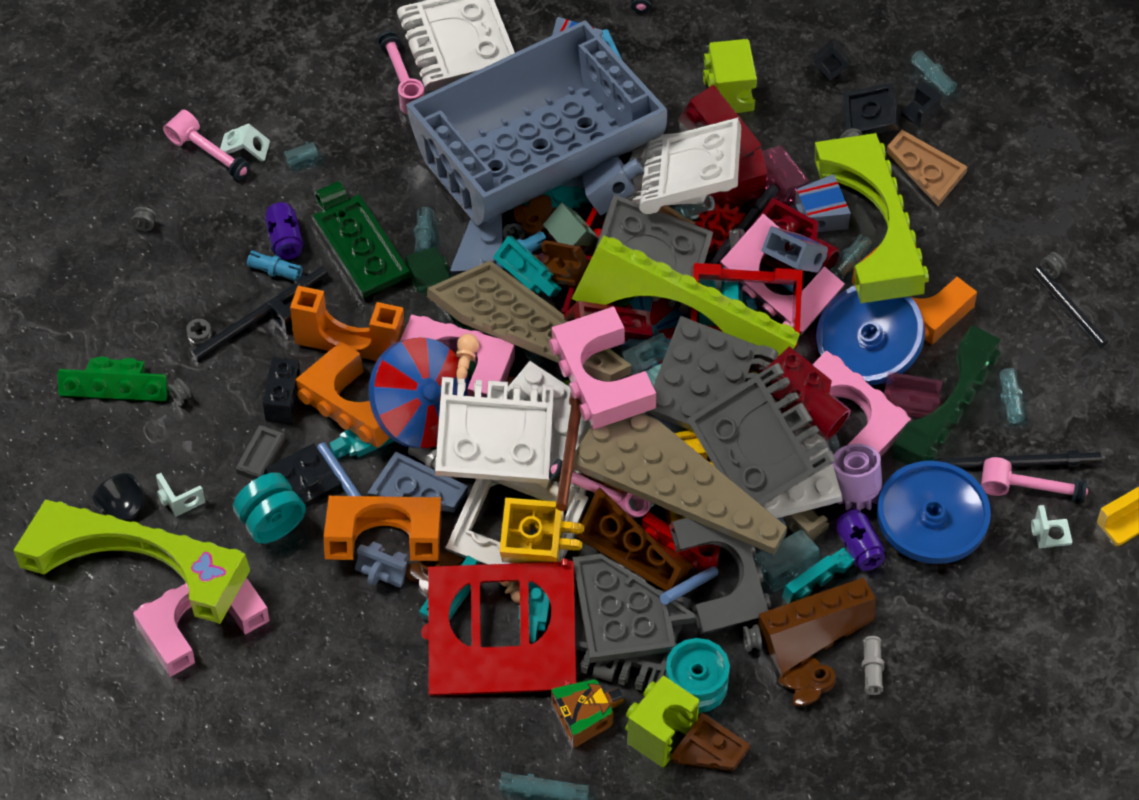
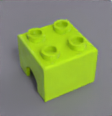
M749 40L711 42L708 53L704 54V66L706 69L703 70L704 85H708V87L715 85L736 113L753 111L755 99H753L751 91L752 88H756L757 77Z
M662 676L657 683L652 681L647 686L643 694L644 698L639 704L635 702L630 706L626 713L628 723L625 730L628 731L627 743L659 766L665 767L672 755L670 753L672 748L668 746L672 743L671 737L675 734V731L686 735L697 721L699 699L667 677Z

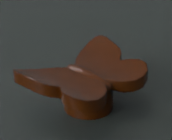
M439 548L438 561H419L411 564L406 570L407 579L413 583L419 582L420 590L428 597V567L461 566L464 559L451 552L441 553Z

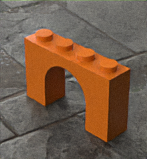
M874 249V250H873L868 256H866L862 261H864L866 258H868L876 249ZM854 267L853 278H852V283L854 284V286H855V267ZM956 277L938 294L924 299L912 298L917 304L924 320L925 340L933 345L975 306L977 291Z
M297 286L290 306L294 341L298 345L330 351L342 341L361 353V358L377 361L385 350L401 340L405 331L403 307L377 302L369 327L357 328L337 321L328 313L324 291Z
M341 341L295 379L298 390L297 395L304 404H310L324 417H330L338 422L343 429H349L358 435L363 442H369L379 448L390 437L378 425L373 415L370 401L351 402L339 396L346 386L364 372L361 353Z
M329 496L324 530L325 559L353 560L355 541L360 533L376 526H393L404 530L409 535L410 561H438L442 521L441 497Z

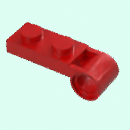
M648 512L642 518V528L653 539L676 552L669 525ZM705 545L678 552V554L692 561V566L699 571H704L709 567L718 566L720 546ZM707 552L712 555L704 556L701 553Z

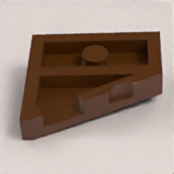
M702 713L670 756V761L678 764L734 771L751 746Z

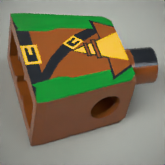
M595 679L551 689V703L573 748L611 727L613 724L612 708L624 704L619 688L603 693L599 682Z

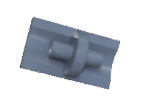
M372 542L368 547L361 544L357 549L358 559L355 570L368 575L367 583L369 585L375 586L381 580L401 588L405 581L408 555L397 552L393 556L384 553L385 549L383 546L376 542Z

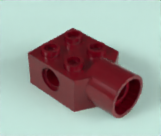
M772 198L754 223L764 214L779 228L804 235L828 248L827 257L820 271L825 266L832 272L839 259L840 249L817 237L818 221ZM785 243L786 251H789L793 248V246L790 245V243ZM768 254L761 260V262L774 269H796ZM803 270L804 273L812 277L818 274L817 272Z
M789 346L766 368L768 369L774 364L779 363L785 374L766 386L769 387L787 377L790 381L789 385L783 390L772 394V396L778 402L788 394L796 392L799 399L781 409L782 413L803 403L813 419L811 423L803 428L817 426L819 429L817 434L827 441L842 427L849 417L851 410L830 394L832 380Z

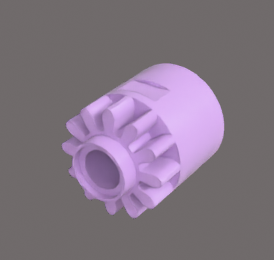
M850 444L844 446L834 454L837 461L833 463L843 499L838 504L845 503L846 510L851 509V507L860 511L864 508L871 510V503L878 504L880 492L883 488L880 455L876 449L869 445Z

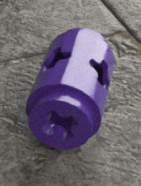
M279 202L272 204L268 207L265 214L272 251L283 260L293 259L301 253L303 247L296 212L288 203Z
M857 509L842 514L836 521V531L847 548L848 553L853 558L854 565L862 571H869L881 565L885 560V549L877 534L874 533L867 516Z

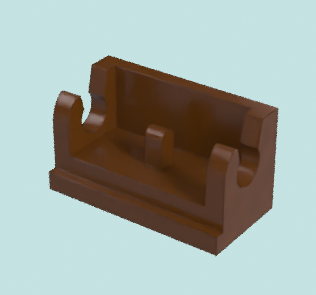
M545 240L541 244L542 251L545 253V260L542 263L554 274L551 280L555 283L576 287L589 265V261L580 246ZM534 255L538 260L541 261L540 256Z

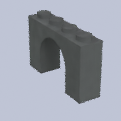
M689 518L673 521L669 525L676 553L705 545H716L729 551L738 564L739 580L736 588L730 595L696 604L692 607L699 635L759 620L760 613L771 610L769 596L767 593L763 594L760 584L763 582L761 568L759 565L755 566L753 555L756 554L755 546Z

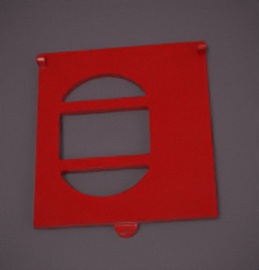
M562 559L561 562L428 567L429 623L423 626L421 635L424 640L429 641V696L542 692L576 683L573 561ZM489 582H520V645L481 647L480 584ZM530 582L536 584L545 592L550 601L552 611L551 621L546 632L533 644H530L529 638ZM467 585H471V646L463 644L455 636L449 622L451 604L456 595Z

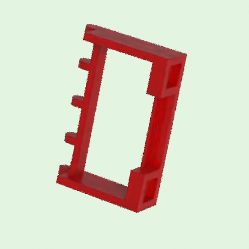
M693 264L691 277L699 282V279L794 285L792 328L800 333L803 270L775 268L774 272L721 269L720 264ZM689 306V319L696 322L697 310ZM708 326V327H711V328H713V329H716V330H718V331L723 332L719 327H716V326Z

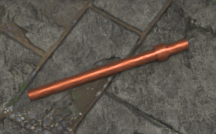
M571 392L569 397L571 409L556 501V509L559 511H565L568 505L581 418L579 398L574 399Z

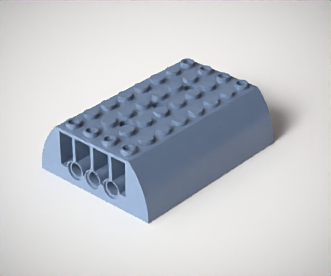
M586 20L406 104L410 124L426 165L476 226L565 184L614 157H620L647 144L651 140L661 137L667 125V109ZM581 125H586V126H590V127H588V128H581L580 126H581ZM538 146L546 147L544 149H535ZM494 167H496V168H498V169H500V170H498V171H492L491 169L494 168Z

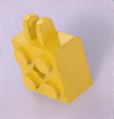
M505 498L499 551L501 560L504 563L559 562L560 549L580 550L583 543L576 539L562 538V533L584 532V525L563 521L564 511L556 509L555 501ZM530 530H536L537 532L534 535H528Z

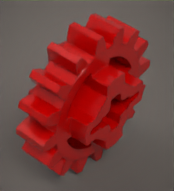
M715 204L714 210L706 207L705 215L698 214V221L695 222V225L713 232L708 254L718 251L729 237V231L735 229L746 216V213L738 214L739 207L736 206L733 210H730L729 204H725L724 208H720L718 204Z

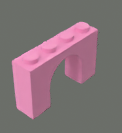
M762 214L721 260V267L723 269L759 271L760 262L766 255L761 250L770 226L779 227ZM825 266L807 287L802 290L800 336L845 285ZM739 282L743 286L741 290L749 298L754 299L756 297L763 303L761 307L772 317L777 315L784 321L782 324L792 327L793 295L776 294L769 290L764 283Z
M614 307L552 327V339L549 340L553 355H558L561 360L559 361V366L563 376H568L571 381L569 387L573 398H579L581 415L584 421L589 420L593 430L656 408V392L646 371L618 381L604 382L592 378L583 369L585 361L593 354L625 343L624 326Z
M411 315L400 341L418 337L430 338L445 344L452 351L457 352L459 351L457 342L462 335L473 334L477 337L479 348L474 353L475 360H473L477 366L467 388L468 396L474 397L475 393L473 390L476 380H482L481 397L487 398L488 380L506 382L515 360L514 344L484 335L480 331H470L459 328L454 324L433 321L425 316Z
M826 351L813 365L832 380L830 394L834 397H843L854 401L863 409L867 418V425L848 445H869L878 451L881 458L906 432L911 418L908 417L901 407H896L888 401L880 390L874 389L867 384L859 373L853 372L846 367L838 356H833Z
M246 578L228 609L245 635L270 621L267 606ZM186 583L176 589L166 591L162 597L151 603L148 602L141 605L137 611L133 612L137 628L170 677L195 663L193 651L177 627L183 613L191 608L189 588Z

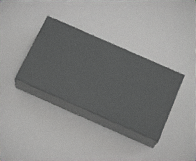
M259 425L236 466V473L253 480L266 475V467L272 464L285 440L284 433Z

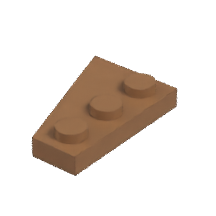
M903 130L887 146L889 156L937 206L943 202L967 172L966 165Z

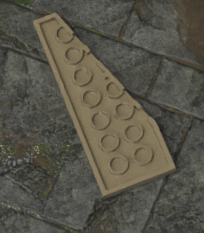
M491 260L427 288V297L459 322L559 363L561 361L558 355H553L549 340L552 339V327L569 321H565L564 315ZM606 349L590 356L585 361L583 369L594 378L604 382H613L631 374L632 365L611 349Z
M643 413L594 430L591 426L576 449L574 470L773 555L786 535L787 526L659 420Z

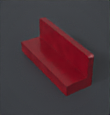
M578 301L564 314L565 321H572L614 307L624 326V337L649 340L653 336L649 311Z

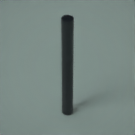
M1037 267L1033 271L1034 275L1099 348L1104 347L1108 340L1043 267Z

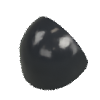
M120 473L105 480L96 489L93 495V502L103 515H112L117 519L130 521L142 510L145 503V492L134 475Z

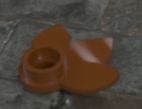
M543 194L532 199L529 205L515 207L513 216L515 221L522 225L523 231L529 237L537 234L539 231L545 234L547 229L543 224L557 207L552 208L551 198Z
M811 657L809 661L802 665L800 663L795 665L796 668H791L789 673L783 677L780 676L778 679L780 685L795 690L793 705L804 706L817 701L821 693L830 691L836 682V674L830 666L821 665L817 659Z

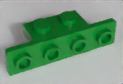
M101 356L91 358L86 370L59 369L57 373L58 394L60 396L166 401L168 397L166 387L167 376L165 374L144 373L145 361H136L133 358L114 360Z

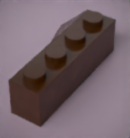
M600 487L597 489L581 523L584 525V532L576 534L575 537L665 591L684 582L693 562L653 539Z
M863 577L760 613L759 630L761 639L781 677L789 673L790 669L799 663L802 665L809 661L811 655L819 650H826L833 646L835 640L842 636L847 637L875 619L876 598Z

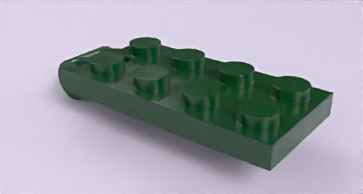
M340 181L314 192L322 211L313 214L312 220L363 299L410 277L409 269L360 194L348 199Z

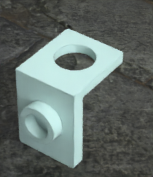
M246 124L225 133L220 149L230 154L244 148L262 162L265 161L270 140L250 124ZM254 137L261 143L260 151L256 150L253 145Z
M162 473L156 475L159 499L163 506L169 505L175 517L205 503L201 486L175 497ZM197 496L191 503L184 504L188 498Z
M1044 505L1038 506L1035 519L1031 520V530L1033 536L1037 538L1039 548L1072 545L1067 519L1048 521ZM1058 527L1063 531L1064 536L1061 539H1052L1048 535L1049 529Z

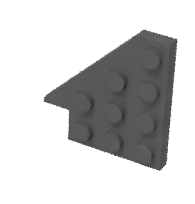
M594 554L573 557L574 574L590 663L669 653L676 646L672 626L695 623L694 613L675 601L666 605L660 601V595L663 593L604 555Z

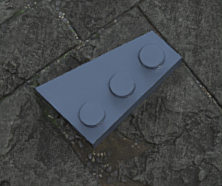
M502 214L478 226L470 219L450 269V278L490 260L498 266L493 256L503 243Z
M395 452L368 491L367 496L441 497V511L454 513L468 493V486L448 476L435 475V470Z

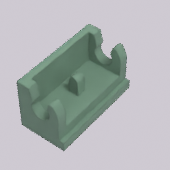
M563 203L556 208L543 224L558 243L580 247L585 246L583 252L586 256L595 248L599 239L598 235L576 211Z

